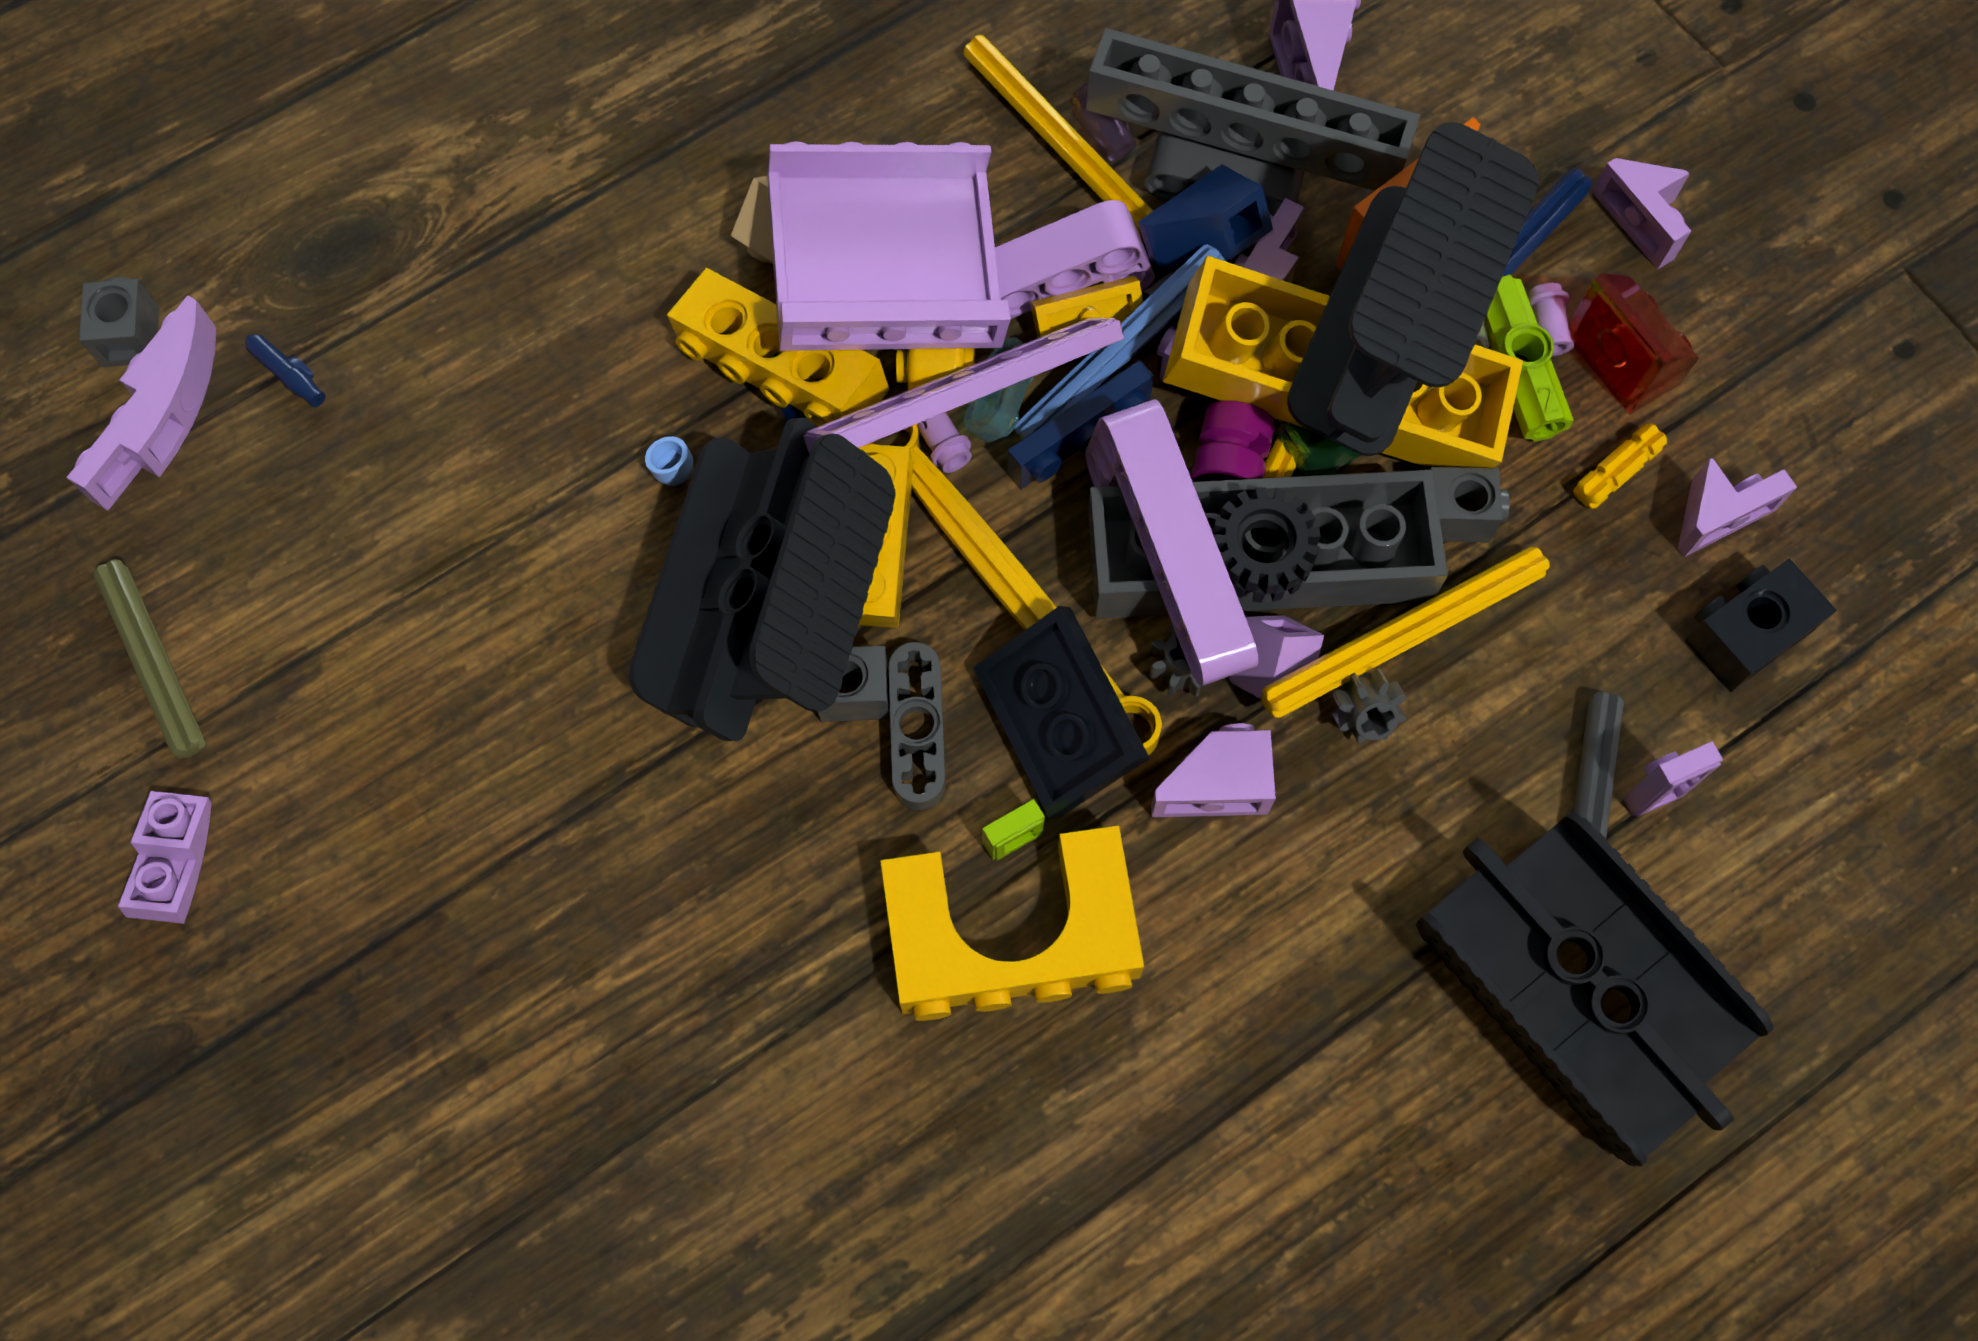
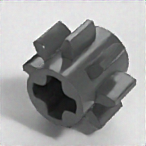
M1171 624L1167 643L1153 640L1151 644L1150 654L1161 660L1151 666L1149 675L1154 679L1163 678L1166 684H1168L1169 696H1172L1176 690L1189 689L1190 693L1197 697L1199 696L1201 686L1196 682L1185 662L1186 658L1174 627ZM1175 655H1182L1183 659L1174 661Z
M1377 668L1372 674L1363 673L1360 676L1353 673L1350 675V681L1343 684L1341 690H1334L1332 693L1339 707L1332 715L1341 731L1351 729L1357 743L1362 744L1366 739L1386 740L1396 729L1398 723L1405 722L1407 719L1399 704L1407 699L1406 695L1397 681L1388 683L1381 669Z

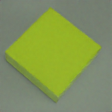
M1033 799L982 828V844L992 860L996 859L998 861L1042 835L1045 816L1036 801Z

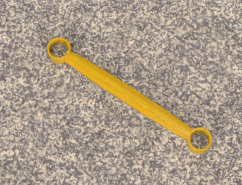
M915 424L905 428L904 430L911 435L910 441L904 446L910 447L913 459L911 489L983 582L1025 631L1057 607L971 504L920 450L918 425ZM1103 668L1125 712L1139 714L1149 722L1152 735L1147 742L1142 744L1148 755H1150L1158 744L1162 728L1161 716L1157 708L1150 701L1142 697H1125Z

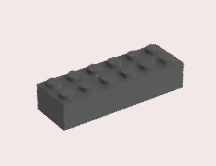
M1433 470L1193 482L1212 532L1217 516L1220 517L1222 507L1228 501L1234 505L1236 495L1245 490L1248 497L1252 498L1255 488L1266 487V497L1273 498L1276 488L1286 491L1283 501L1288 504L1291 503L1295 496L1304 502L1300 512L1304 514L1311 510L1316 518L1312 528L1319 527L1320 539L1317 546H1320L1306 582L1302 581L1299 590L1292 595L1286 590L1283 599L1272 602L1271 594H1265L1262 603L1252 602L1253 592L1245 590L1242 599L1238 597L1243 611L1426 602L1437 596L1448 576ZM1090 487L1087 518L1095 619L1169 615L1120 487ZM1267 528L1251 529L1241 539L1243 550L1247 556L1261 563L1276 562L1286 553V545L1283 538L1275 531Z

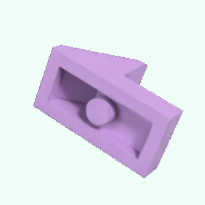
M1615 158L1606 164L1592 193L1658 270L1675 259L1691 233L1679 211L1669 206L1676 199L1689 177V173L1681 169Z
M1712 458L1708 459L1691 483L1678 545L1679 551L1683 557H1686L1775 512L1795 491L1797 486L1785 469L1764 480L1760 474H1755L1733 487L1715 460Z

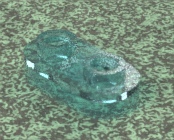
M1015 337L1004 340L1002 348H994L988 358L1021 346L1024 343ZM1034 376L971 401L965 414V427L984 442H992L1009 435L1017 425L1021 403L1027 387L1032 382Z

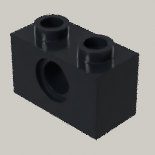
M1790 558L1771 572L1765 565L1760 566L1736 586L1741 594L1730 602H1727L1720 595L1694 616L1700 625L1685 641L1730 692H1733L1813 633L1837 611ZM1747 614H1752L1759 618L1765 629L1755 626Z

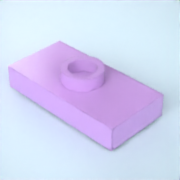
M1713 741L1680 756L1677 752L1662 756L1644 767L1648 776L1623 798V801L1632 816L1637 815L1639 817L1686 795L1721 765L1720 762L1723 761V758Z

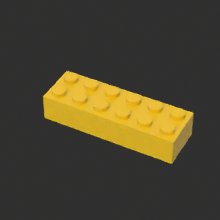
M1207 255L1189 281L1163 382L1220 401H1240L1253 404L1264 409L1273 418L1303 427L1290 414L1287 396L1330 296ZM1474 345L1462 374L1453 383L1444 387H1429L1417 382L1393 442L1381 453L1430 469L1431 467L1495 468L1502 463L1523 360Z

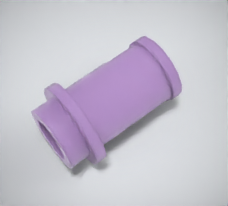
M1545 283L1532 288L1529 291L1528 300L1537 324L1548 331L1553 339L1554 351L1552 356L1570 351L1574 347V343L1571 339L1565 306L1570 302L1568 293L1562 291V286L1559 283Z
M946 412L917 424L920 433L932 451L930 460L936 467H941L944 472L950 473L961 469L970 461L972 457L970 452L971 442L967 436L958 433Z

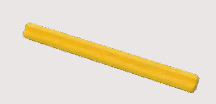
M984 35L974 36L971 42L964 47V56L1103 201L1117 200L1127 206L1143 240L1138 221L1152 213L1153 210Z
M1529 547L1270 683L1262 690V695L1260 696L1262 705L1273 718H1281L1347 683L1350 681L1351 674L1356 673L1360 676L1540 580L1546 575V570L1550 567L1548 558L1543 556L1541 550L1537 547Z

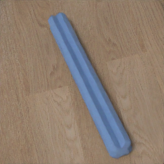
M1208 244L1203 245L1121 323L1125 339L1089 353L1015 424L1014 430L1021 440L1025 439L1097 390L1115 375L1181 312L1189 281L1206 256L1225 261L1221 253Z

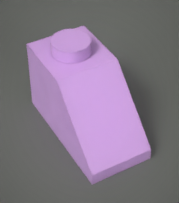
M1236 723L1222 726L1217 732H1211L1155 790L1151 804V817L1268 815L1276 799L1271 730L1255 731L1253 725Z

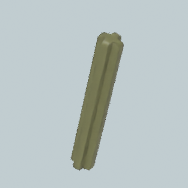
M116 559L97 566L93 576L170 752L179 759H187L194 754L202 752L206 742L128 567L123 565L122 561Z

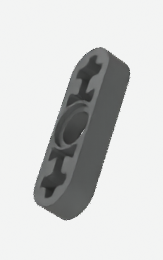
M911 642L896 649L889 661L892 782L895 796L902 805L912 810H926L935 806L941 800L946 785L941 666L937 653L930 646ZM909 661H921L922 669L931 670L923 672L921 675L922 697H911L909 676L907 673H899V671L909 669ZM934 696V699L930 700L927 697ZM899 697L905 698L902 701H898ZM914 712L927 714L934 723L932 732L927 737L919 740L906 737L902 733L900 725L908 714ZM933 750L936 751L935 755L928 754V752ZM900 752L909 753L905 756H900ZM912 754H924L925 776L928 779H936L935 782L926 784L925 793L915 794L911 784L903 783V780H910L913 777Z

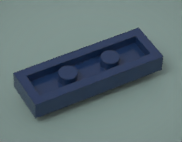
M1139 360L1008 449L1007 474L1020 490L1034 480L1041 483L1051 478L1061 468L1063 460L1078 450L1082 453L1086 451L1099 418L1150 401L1154 375Z

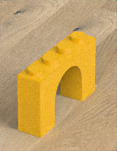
M1119 825L1060 834L1058 854L1067 902L1068 920L1058 939L1048 949L1032 958L1021 961L1005 962L987 958L971 949L958 935L949 913L941 852L880 860L902 1014L914 1013L915 1020L928 1021L950 1016V1007L975 1004L976 1011L987 1012L1010 1007L1012 1005L1011 998L1035 995L1036 1002L1047 1003L1072 997L1071 989L1095 986L1096 993L1099 994L1115 993L1132 988L1131 980L1140 979L1144 969V962Z

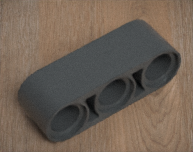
M1162 132L1156 139L1144 182L1145 188L1151 195L1158 199L1169 201L1223 164L1262 185L1269 214L1274 216L1285 198L1297 203L1304 171Z

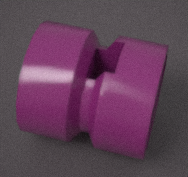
M1220 401L1208 406L1199 437V442L1204 445L1196 449L1190 474L1192 482L1264 478L1266 469L1264 458L1268 457L1276 425L1273 417L1262 408L1240 401Z

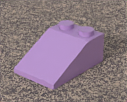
M1275 0L1269 36L1280 75L1334 90L1345 44L1350 42L1352 38L1351 21L1354 10L1360 8L1361 0Z

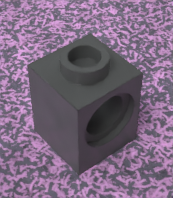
M112 277L102 282L83 283L79 332L80 343L101 367L129 365L133 357L141 353L157 334L159 305L139 279Z
M1431 467L1430 470H1433L1443 542L1489 543L1499 525L1506 523L1509 515V493L1507 489H1501L1499 468ZM1456 499L1471 502L1477 511H1467L1457 504Z
M885 646L853 647L847 661L846 672L843 676L857 677L862 683L853 692H838L836 701L826 710L818 711L821 722L889 719Z

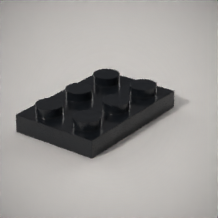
M1058 606L973 667L1048 818L1062 817L1150 759L1071 607Z

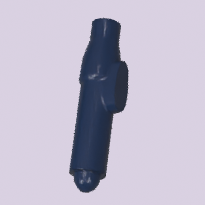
M251 334L246 337L247 351L283 382V385L289 391L307 401L312 407H318L325 401V393L312 380L314 378L312 371L296 356L287 358L263 335Z

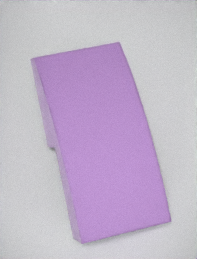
M150 792L131 840V844L138 852V856L118 905L125 917L185 923L197 885L207 841L212 805L208 797Z

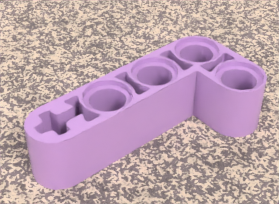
M1117 200L1095 204L995 247L1001 300H1009L1011 319L1031 311V301L1083 289L1100 281L1107 283L1135 276L1140 281L1142 292L1155 279V274L1139 229L1127 206Z

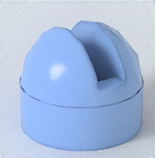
M672 436L661 438L655 441L646 452L645 463L653 477L660 483L668 486L682 484L689 479L694 470L692 454L685 442L680 438Z

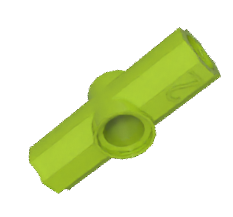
M1511 275L1502 276L1484 319L1483 327L1493 351L1517 358L1514 354L1525 356L1530 361H1523L1513 407L1524 439H1531L1534 442L1551 439L1555 435L1568 430L1574 422L1551 361L1554 351L1553 339L1548 331L1537 324L1521 279H1515Z

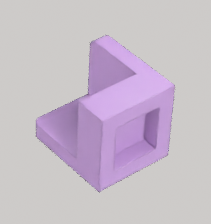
M1285 615L1245 617L1256 644L1259 663L1257 667L1230 676V682L1260 698L1265 686L1318 659L1324 635Z

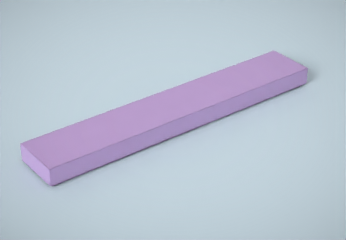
M1090 317L809 430L803 435L808 452L810 454L812 446L819 437L827 434H839L859 448L1125 339L1120 320Z

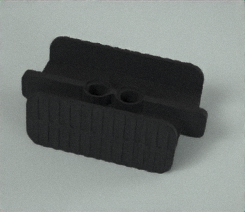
M1454 122L1445 123L1438 126L1429 135L1407 187L1390 186L1377 193L1369 205L1287 396L1288 410L1297 423L1357 454L1364 456L1377 455L1387 449L1393 442L1417 382L1429 387H1444L1453 383L1462 374L1522 230L1524 221L1529 213L1531 204L1536 196L1539 177L1535 167L1528 158L1466 125Z
M806 418L790 419L786 422L777 449L750 453L729 438H715L705 444L699 454L698 463L694 469L691 484H689L687 496L683 502L682 511L677 520L676 529L672 535L671 544L666 553L663 568H661L657 586H655L653 598L649 604L648 613L643 622L634 655H632L630 661L629 681L638 698L666 715L688 726L699 727L722 741H739L745 736L756 699H789L808 711H823L835 703L838 692L841 689L843 675L846 672L849 655H851L854 637H856L859 620L863 614L864 603L868 597L869 586L873 580L874 569L878 563L879 552L883 546L884 535L888 529L889 518L893 512L896 492L888 471L868 456L866 452L860 450L839 434H827L819 437L809 454L803 435L807 431L817 428V426Z
M1569 812L1559 823L1508 866L1482 839L1477 837L1462 852L1476 872L1417 921L1416 927L1420 932L1419 935L1431 946L1436 956L1446 963L1445 966L1451 972H1454L1459 978V982L1469 989L1475 1000L1484 1006L1485 1011L1490 1017L1500 1024L1499 1027L1505 1033H1508L1513 1039V1043L1523 1050L1529 1061L1538 1067L1544 1078L1554 1085V1089L1559 1095H1562L1569 1102L1567 1104L1574 1111H1577L1582 1117V1121L1592 1128L1598 1139L1611 1149L1610 1152L1616 1158L1621 1159L1629 1166L1636 1167L1645 1164L1648 1161L1647 1156L1696 1114L1707 1126L1715 1131L1723 1130L1734 1121L1732 1113L1707 1087L1706 1083L1759 1037L1766 1036L1774 1030L1769 1014L1758 1005L1750 992L1745 991L1734 975L1731 976L1722 962L1710 953L1709 948L1695 937V933L1680 921L1681 918L1665 905L1666 902L1650 889L1651 886L1636 874V870L1622 859L1621 854L1606 841L1607 839L1600 832L1598 833L1585 817L1582 818L1575 812ZM1561 942H1574L1584 949L1587 955V966L1582 974L1569 973L1558 963L1557 948ZM1607 989L1619 990L1629 999L1631 1013L1624 1023L1613 1022L1603 1013L1601 998Z

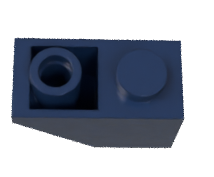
M1223 164L1138 221L1151 265L1157 269L1183 265L1206 244L1217 249L1225 260L1232 259L1273 230L1262 185Z

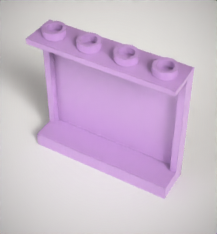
M803 142L770 144L767 182L780 351L1002 348L1011 317L1009 300H1001L986 174L991 156V145H971L964 142L950 145H917L911 142H901L895 145H863L858 142H845L840 145H808Z

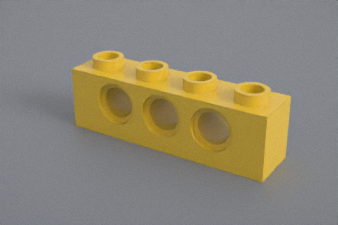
M708 268L701 273L667 314L677 336L675 342L687 356L696 361H701L705 358L716 364L721 372L730 380L738 384H744L746 381L756 386L772 403L782 408H786L788 405L803 412L806 418L817 427L879 403L889 391L880 359L863 350L780 351L776 304ZM823 378L819 381L813 382L816 379Z

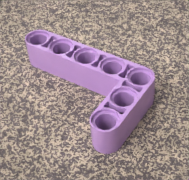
M1154 399L1099 418L1085 451L1091 480L1094 487H1120L1194 679L1200 686H1204L1257 667L1259 659L1254 638L1163 407L1158 400Z

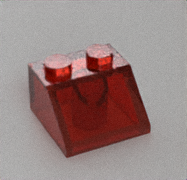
M1602 273L1595 277L1568 324L1575 349L1630 415L1680 385L1699 359L1687 337L1673 328L1658 310L1654 298L1648 292L1641 290L1630 276Z

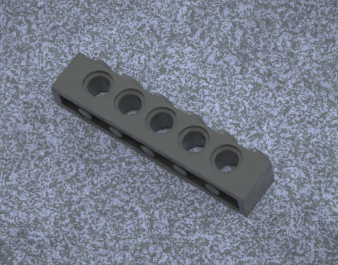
M1105 28L1089 71L1086 110L1373 191H1376L1404 169L1421 115Z

